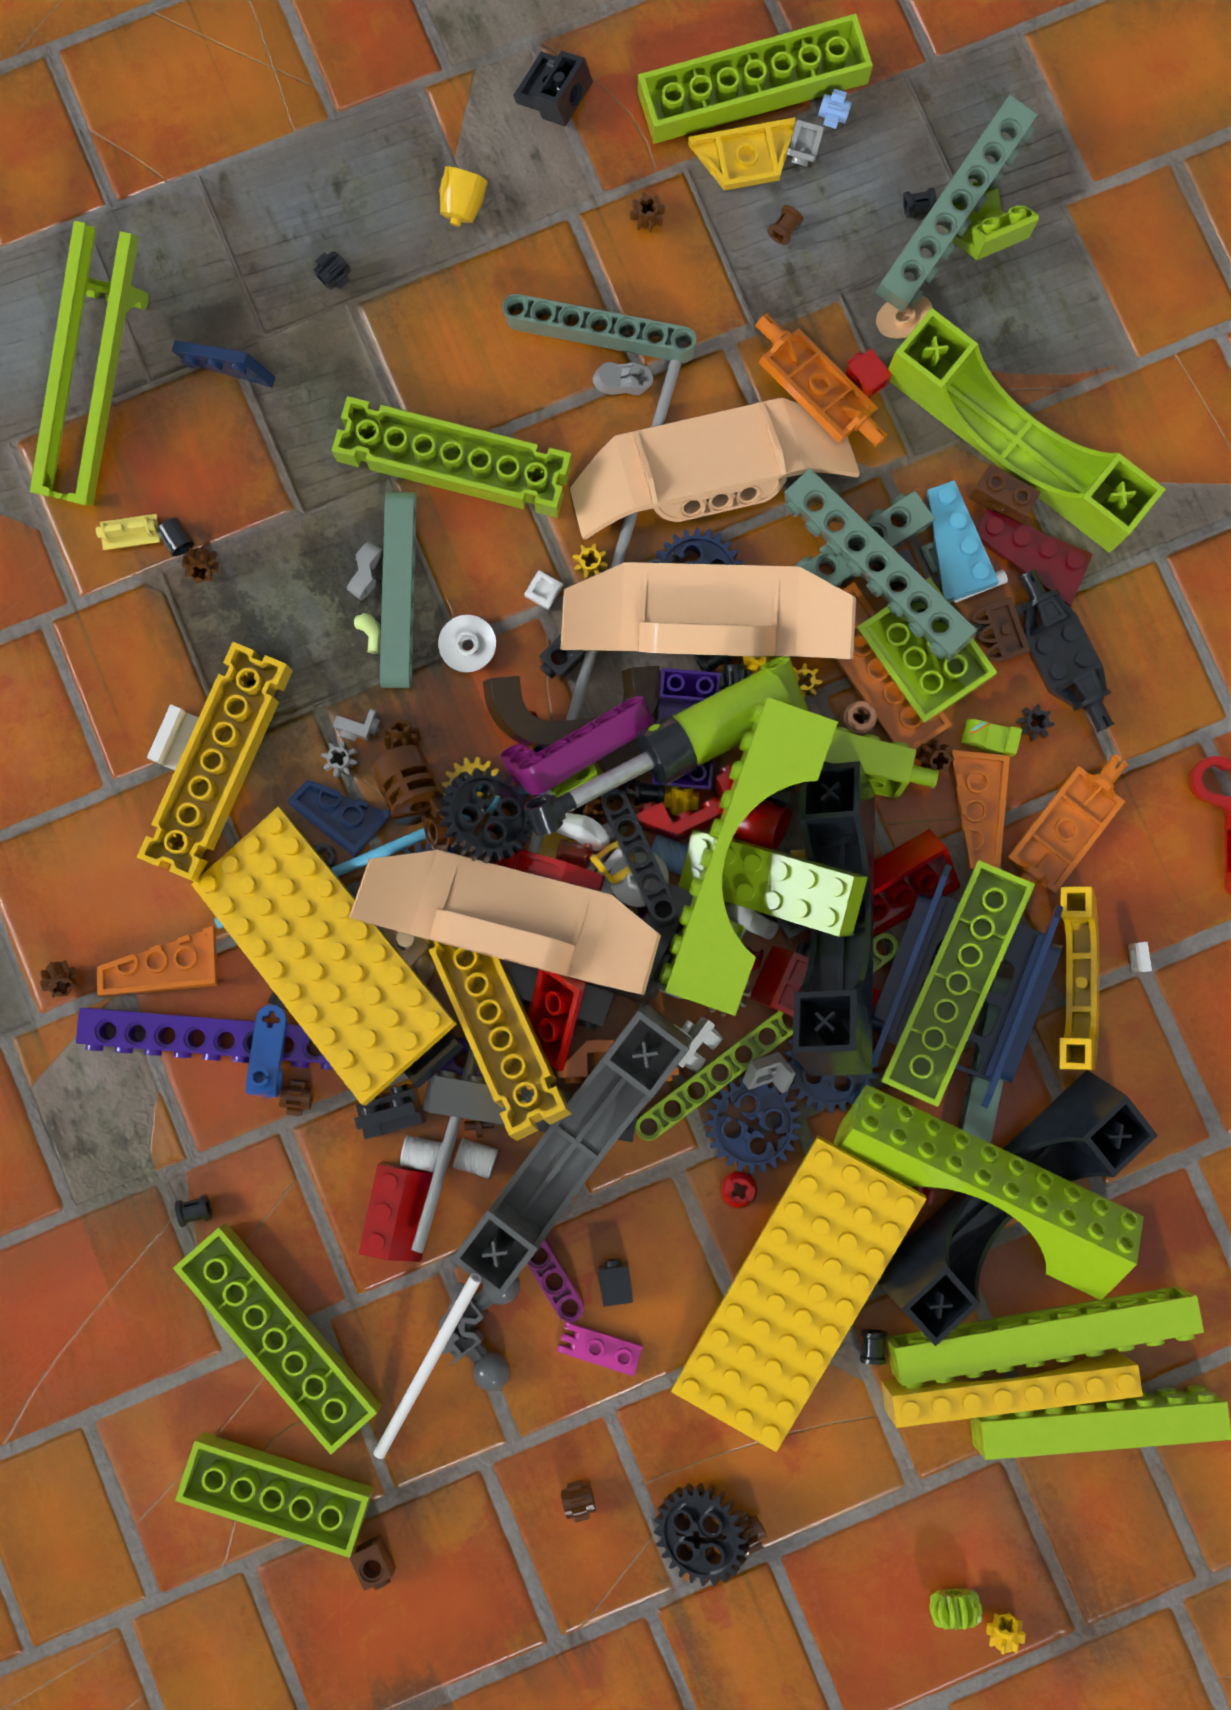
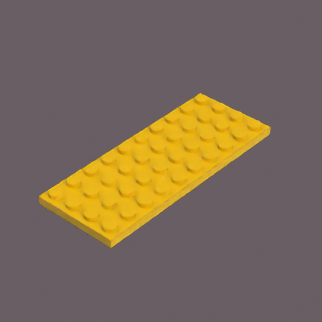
M280 807L274 809L200 876L198 882L191 884L361 1105L366 1106L457 1025L377 925L349 918L355 901L354 896Z
M817 1135L674 1382L671 1392L777 1452L925 1203L926 1195Z

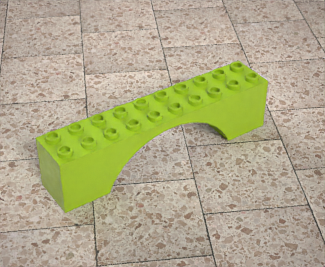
M933 308L928 311L894 353L888 368L892 374L890 383L1003 471L1040 491L1039 499L1107 552L1113 551L1130 535L1166 490L1120 453H1107L1083 447L1060 436L1033 418L1006 393L993 377L982 358L978 343Z
M769 697L757 704L755 703L749 721L754 723L751 732L747 731L743 735L739 750L744 751L741 761H735L729 778L734 780L730 790H725L719 804V807L723 808L720 820L714 819L709 836L714 837L710 849L705 847L699 862V865L704 866L700 877L695 876L689 891L693 895L690 906L684 905L679 922L683 925L680 935L674 934L669 948L670 953L673 954L671 962L664 963L659 977L665 992L734 1016L738 1010L756 957L740 941L726 912L722 891V874L728 847L745 817L767 797L791 785L818 781L838 721Z
M866 1084L839 1125L833 1144L910 1187H935L962 1192L989 1202L1014 1217L1032 1234L1039 1244L1045 1257L1046 1274L1084 1293L1102 1300L1137 1265L1144 1216Z

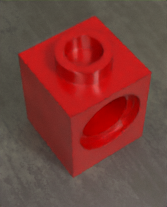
M872 348L864 354L860 351L851 357L845 373L869 399L888 386L892 377L890 371Z

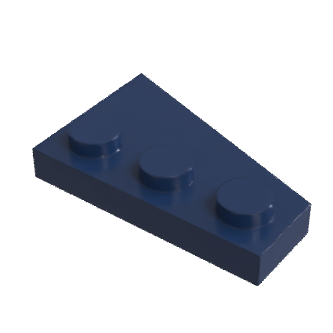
M177 340L174 342L172 352L181 358L182 364L188 367H201L267 387H273L275 376L247 352Z
M308 779L288 799V804L354 857L392 819L390 810L375 808L361 799L357 801L346 797L337 790Z

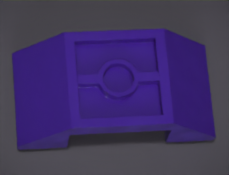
M662 668L657 722L668 716H673L719 692L721 673ZM713 760L698 766L696 770L667 785L660 784L653 776L652 785L711 790Z

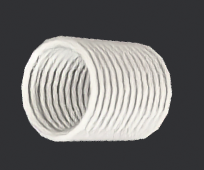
M407 1135L402 1148L400 1166L434 1173L443 1142Z
M462 1138L455 1156L453 1168L490 1179L498 1157L499 1148L496 1149V1147L493 1148L490 1145L487 1146L467 1138Z

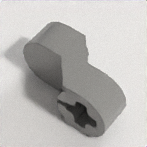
M606 362L594 372L592 377L594 386L599 391L610 395L623 393L640 395L653 383L651 371L646 366L634 362L620 365Z
M372 540L367 541L356 553L355 560L359 570L347 586V590L359 600L365 599L375 588L376 579L373 570L383 558V549Z

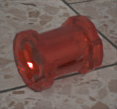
M561 839L558 844L556 859L588 869L593 851L592 844L585 843L580 845L569 843L567 839Z

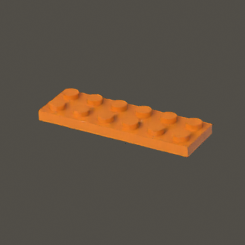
M853 582L842 589L856 597L853 659H834L860 698L868 702L875 709L876 721L891 743L903 742L909 745V748L918 749L921 747V744L924 745L951 727L952 724L943 711L923 723L860 634L857 627L876 613Z

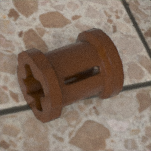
M784 205L780 212L781 215L775 224H771L767 229L769 236L781 245H787L790 242V235L796 226L802 224L804 219L798 210L792 206Z

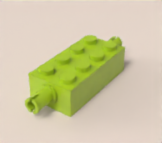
M836 727L824 764L860 761L875 794L897 800L909 782L934 789L939 775V770L914 765L916 749L909 748V745L903 742L888 743L880 741L879 737L870 734L856 735L843 727Z

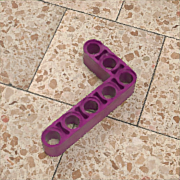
M636 696L619 704L538 753L523 744H516L505 749L500 754V757L509 775L513 777L512 781L517 785L521 784V788L531 795H538L637 738V732L654 724L655 721L643 696Z
M546 1237L540 1247L547 1251L548 1257L541 1262L531 1258L527 1264L557 1315L565 1322L577 1321L582 1316L584 1300ZM551 1273L559 1274L563 1278L562 1285L559 1287L550 1286L546 1280L547 1276ZM573 1299L578 1303L579 1308L574 1313H567L564 1311L562 1303L565 1300Z

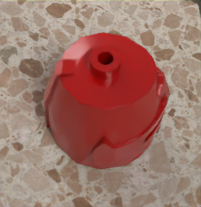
M763 801L745 817L736 830L734 837L748 843L777 850L789 827L793 811L788 807Z

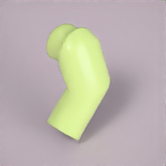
M362 613L357 615L354 619V626L356 629L363 630L368 635L367 652L380 654L381 625L371 614Z

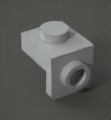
M797 120L790 147L787 151V155L792 156V163L806 167L809 161L815 163L825 127Z
M370 709L365 724L336 716L333 727L340 732L339 737L353 742L356 741V738L370 742L372 735L376 736L379 732L381 719H378L379 714L376 710Z
M776 1052L751 1060L742 1082L749 1090L773 1082L781 1093H785L789 1090L795 1072L781 1054Z

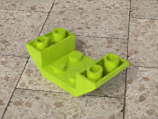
M975 181L971 184L975 187L980 186L978 181ZM989 187L984 194L988 199L978 214L972 211L968 217L972 221L962 237L956 234L952 243L974 259L979 260L1028 239L1039 220L1038 214L1025 205L1010 208L1007 213L1001 209L999 189L995 187L993 190ZM952 202L956 209L964 210L961 203Z

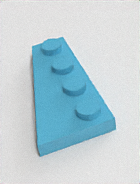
M955 480L928 489L926 494L928 509L935 518L931 524V529H933L935 554H937L938 575L941 582L942 595L950 603L997 586L999 580Z

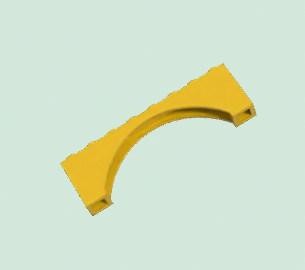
M1108 1351L1101 1356L1087 1357L1060 1369L1007 1379L952 1381L948 1383L926 1381L924 1386L913 1389L906 1388V1385L901 1386L897 1379L881 1380L885 1411L896 1428L1143 1396L1138 1364L1119 1351Z

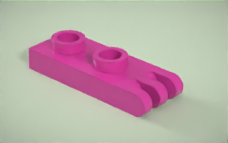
M565 1322L564 1328L575 1333L574 1335L562 1333L560 1339L571 1343V1346L559 1344L558 1352L634 1376L643 1348L642 1344L573 1322Z

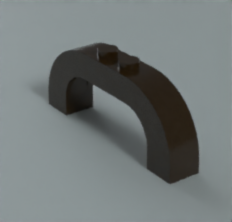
M659 666L632 667L623 670L624 695L622 703L630 698L643 696L652 715L660 695ZM520 676L497 677L483 681L485 702L492 719L507 736L523 745L546 748L596 719L544 721L538 719L529 712L523 702Z

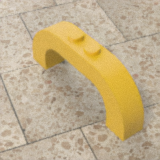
M1061 887V906H1063L1061 918L1064 921L1066 933V1025L1064 1038H1060V1069L1094 1070L1097 1061L1099 1039V926L1096 896L1092 887Z

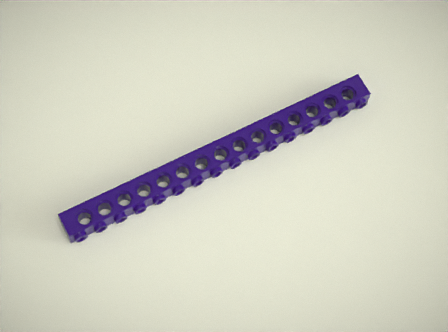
M79 1008L76 1044H86L85 1050L103 1051L104 1046L115 1047L114 1052L132 1054L133 1048L144 1049V1055L162 1056L163 1051H174L173 1057L192 1058V1053L203 1054L204 1060L221 1061V1055L233 1056L232 1062L249 1063L255 1021ZM266 1022L269 1024V1028H273L274 1023ZM110 1023H113L117 1030L116 1035L112 1039L106 1035V1027ZM287 1024L286 1037H290L293 1040L294 1048L290 1053L283 1051L282 1060L292 1061V1067L309 1068V1063L312 1062L321 1063V1069L334 1070L322 1053L316 1056L311 1052L310 1044L312 1040L300 1025ZM139 1025H142L146 1030V1036L142 1041L137 1040L135 1037V1030ZM169 1027L176 1034L175 1040L171 1044L167 1043L164 1039V1033ZM197 1030H201L205 1034V1041L201 1046H197L193 1040L194 1033ZM227 1032L232 1033L235 1038V1043L230 1049L226 1048L222 1042L223 1036ZM457 1037L464 1046L460 1051L469 1052L470 1045L467 1038ZM456 1054L440 1070L452 1071L462 1075L464 1068L457 1064ZM477 1065L475 1076L483 1077L479 1065Z

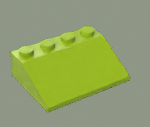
M930 577L926 579V581L941 596H943L940 590L935 585V583L932 581V579ZM915 602L911 605V609L917 613L924 612L927 609L926 605L922 602ZM885 607L857 627L923 723L967 696L998 673L974 639L950 662L944 657L942 659L938 658L930 650V643L923 636L921 638L915 636L908 628L910 623L903 616L896 617L888 607ZM936 622L931 626L936 633H944L948 630L947 626L942 622Z

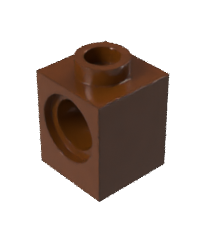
M381 1534L355 1546L349 1558L364 1591L371 1587L374 1590H378L391 1582L390 1578H392L396 1567ZM368 1560H376L380 1563L381 1569L377 1571L371 1570L366 1562Z

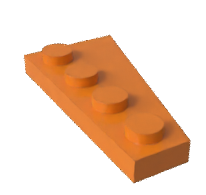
M951 750L950 756L954 758V761H951L968 869L974 870L978 860L1000 869L1010 756Z
M210 926L204 928L201 932L179 937L173 942L156 945L142 953L131 954L97 966V996L102 998L218 985L216 928Z

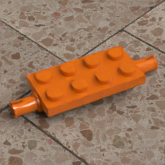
M766 313L765 316L763 315L758 320L755 327L772 342V348L761 357L758 363L838 443L854 430H859L875 448L888 437L889 434L871 418L878 407L799 328L793 333L788 329L784 330L769 313Z
M1113 754L1101 772L1095 775L1086 772L1080 766L1075 767L1006 858L1021 869L1023 874L1020 878L1034 883L1035 886L1040 884L1052 894L1059 890L1126 802L1113 790L1115 787L1113 784L1124 769L1128 767V763L1125 760L1119 762L1121 757Z

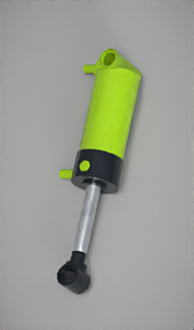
M781 656L760 665L762 670L673 716H668L637 732L636 737L641 752L640 755L559 797L543 794L529 800L524 805V809L537 836H544L557 831L563 825L566 813L649 770L660 784L667 785L696 770L698 766L741 744L744 733H747V731L751 732L754 722L749 721L755 703L757 704L767 697L808 711L790 657Z

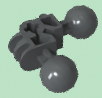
M518 1276L501 1298L483 1285V1289L476 1295H473L460 1319V1324L458 1327L456 1326L442 1351V1355L450 1352L455 1358L450 1365H453L467 1354L474 1363L473 1377L476 1384L486 1391H498L508 1383L511 1375L510 1365L501 1354L495 1352L488 1353L481 1343L486 1337L480 1328L472 1327V1324L480 1322L488 1314L486 1309L494 1303L506 1305L515 1300L520 1291ZM459 1282L455 1285L452 1303L449 1304L448 1311L440 1319L439 1330L465 1285L464 1283Z

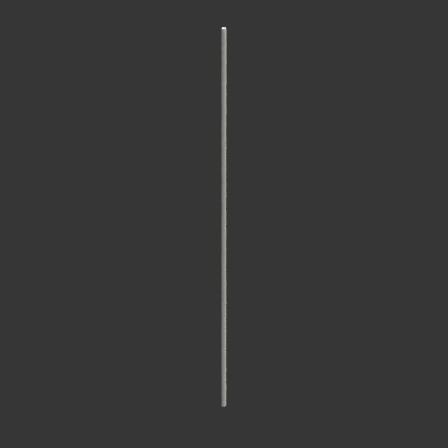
M681 341L677 346L686 348L688 342ZM678 360L670 361L651 427L664 425L681 367V362ZM638 512L624 518L610 569L624 563ZM586 650L566 720H576L579 718L598 650ZM550 789L544 793L552 795ZM533 830L528 851L539 854L544 836H537ZM503 960V961H504V964H505V966H506L508 961H507V960ZM471 1047L461 1077L464 1080L468 1079V1075H475L478 1065ZM450 1116L411 1249L419 1253L424 1251L462 1118Z

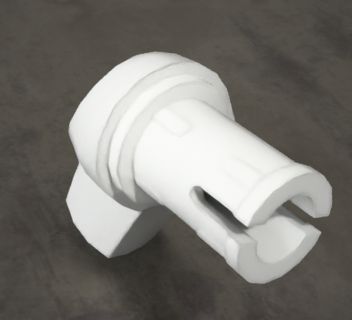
M566 813L563 825L557 830V833L576 840L579 844L592 851H602L614 839L608 823L601 825L594 819L579 814ZM623 826L619 830L620 835L627 832V826Z
M726 903L725 908L728 917L734 922L743 925L744 929L765 939H772L777 933L779 925L763 914L732 903Z

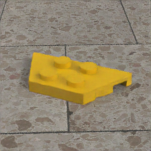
M794 117L688 137V145L724 191L780 180L796 119Z

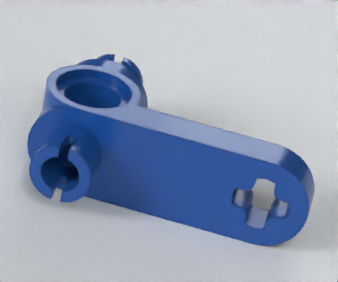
M266 1005L257 1013L246 1078V1093L266 1099L278 1097L283 1086L281 1064L288 1017L284 1010L277 1005ZM271 1013H275V1016L280 1019L279 1023L273 1024V1028H269V1024L264 1022V1019L269 1018Z

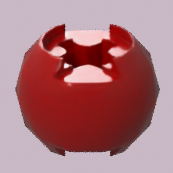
M736 1170L730 1172L723 1178L720 1184L721 1197L732 1208L742 1209L748 1207L757 1196L758 1187L756 1180L745 1171L739 1172ZM736 1182L740 1185L746 1184L747 1186L743 1190L745 1195L739 1197L738 1194H731L734 1190L733 1184Z

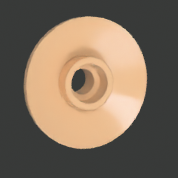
M921 295L914 307L909 304L904 312H901L887 302L877 314V328L886 337L895 339L906 338L928 311L933 308L928 298Z

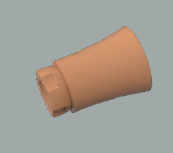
M857 701L841 709L837 713L835 721H838L837 727L847 728L853 734L860 736L865 734L872 735L877 718L876 711L868 702ZM853 717L861 718L862 724H859Z

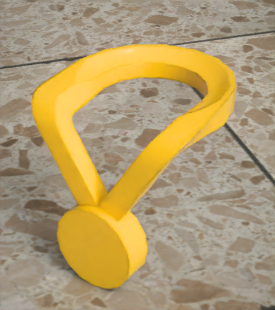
M615 842L607 845L602 851L590 857V860L600 873H604L613 884L619 883L630 873L626 866L617 873L610 875L600 861L610 851L619 849ZM633 854L632 857H631V860H632L634 863H635V854Z

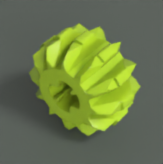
M956 1587L954 1589L937 1590L930 1595L929 1609L935 1626L945 1630H966V1628H974L982 1622V1604L976 1591L968 1590L967 1588L958 1589Z

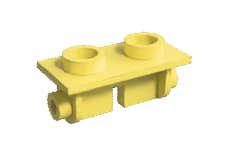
M157 514L102 521L100 526L96 527L97 537L102 539L103 550L160 542V537L156 532L159 527Z

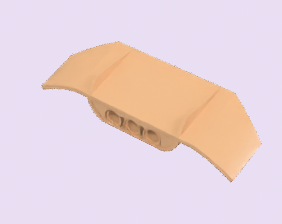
M781 397L615 435L570 487V492L581 536L584 540H587L615 521L635 512L654 508L655 512L666 520L681 522L764 503L781 490L787 477L804 474L809 468L815 473L839 474L856 478L860 475L848 436L838 443L799 403Z
M624 562L564 589L560 650L853 659L856 597L798 566Z
M441 850L369 859L349 918L401 933L640 995L645 994L661 937L658 932L611 894L492 863L485 864L480 860L472 861V858Z

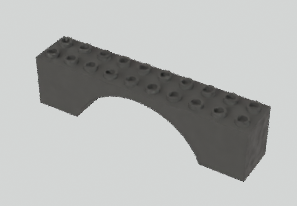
M643 1002L567 1103L572 1114L551 1124L463 1241L451 1260L467 1273L478 1274L482 1278L480 1283L501 1298L538 1250L557 1220L610 1148L639 1112L655 1096L689 1051L692 1038Z

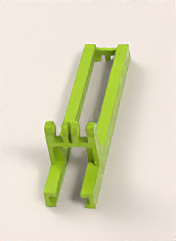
M74 220L30 492L82 505L94 506L126 313L132 307L146 310L149 296L147 292L131 286L139 237L120 231L111 283L89 277L97 228ZM104 293L108 304L76 494H65L53 491L85 295L99 299L101 294Z

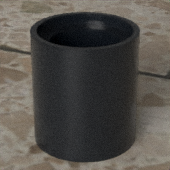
M171 518L163 522L156 530L173 557L183 555L189 551L190 547L194 546V541L179 518Z

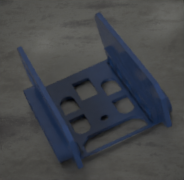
M946 864L934 897L920 893L873 1014L872 1030L881 1033L872 1057L873 1064L877 1065L886 1041L894 1045L898 1044L915 1006L923 981L927 978L931 969L929 966L936 947L940 941L944 940L960 903L959 901L942 896L951 872V865ZM1057 905L1054 908L1044 933L1021 924L1017 925L1002 959L1010 962L1014 968V975L1006 996L989 990L984 1001L1001 1008L994 1028L988 1036L984 1037L975 1034L972 1028L968 1040L977 1044L982 1054L978 1070L976 1072L958 1064L955 1067L958 1070L988 1081L980 1103L982 1107L988 1108L999 1079L1012 1083L1063 948L1062 945L1051 942L1060 920L1063 906Z

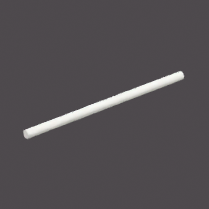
M470 1274L374 1450L376 1458L383 1459L482 1281L478 1274Z

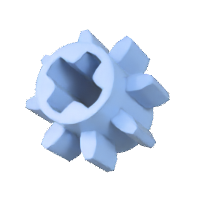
M834 89L832 96L824 94L818 116L825 118L824 126L836 129L838 122L846 123L852 104L851 101L845 100L847 92Z

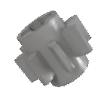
M344 741L340 743V747H335L329 743L330 750L328 754H321L328 762L324 765V770L329 771L334 768L333 775L335 778L340 776V772H345L351 776L350 769L352 765H359L352 758L357 751L354 748L346 751L347 745ZM338 754L344 757V764L341 766L336 763V756Z

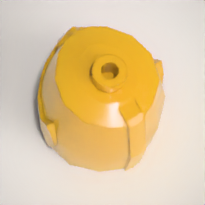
M445 166L439 188L440 214L450 220L449 224L460 227L461 223H473L484 201L488 184L487 180L478 174Z

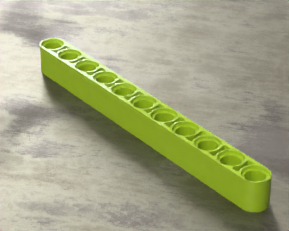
M879 934L873 937V973L897 954L898 942L890 934ZM880 939L886 940L890 945L889 953L885 956L880 955L876 950V944ZM778 1010L703 1066L698 1072H695L640 1114L635 1125L638 1136L646 1141L658 1138L747 1070L751 1060L756 1057H764L793 1035V1026L787 1027L782 1021L784 1013ZM764 1028H770L774 1033V1039L768 1045H763L758 1036L759 1032ZM740 1046H747L751 1052L750 1059L744 1063L738 1062L735 1058V1051ZM717 1064H723L727 1068V1076L723 1080H714L711 1075L712 1068ZM693 1082H699L704 1087L703 1095L699 1098H691L688 1095V1086ZM669 1100H675L680 1104V1112L675 1116H668L664 1112V1105ZM646 1118L654 1119L657 1123V1128L652 1134H645L640 1129L641 1122Z

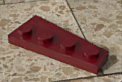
M986 509L977 528L982 544L1001 559H1006L1017 567L1016 570L1021 574L1030 573L1029 571L1036 569V573L1046 592L1059 589V596L1070 607L1093 554Z

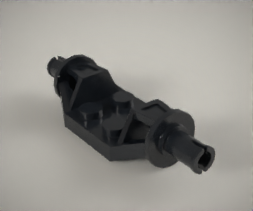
M1036 569L1029 571L1030 573L1026 572L1018 578L1030 598L1028 604L1022 607L1024 613L1023 631L1031 650L1029 655L1048 693L1070 705L1074 712L1080 709L1087 710L1097 733L1113 726L1115 723L1112 721L1103 703L1104 697L1112 692L1110 689L1107 690L1103 665L1077 614L1059 596V589L1046 592L1036 573ZM1035 608H1038L1043 623L1040 626H1037ZM1075 685L1085 701L1082 702L1068 687Z

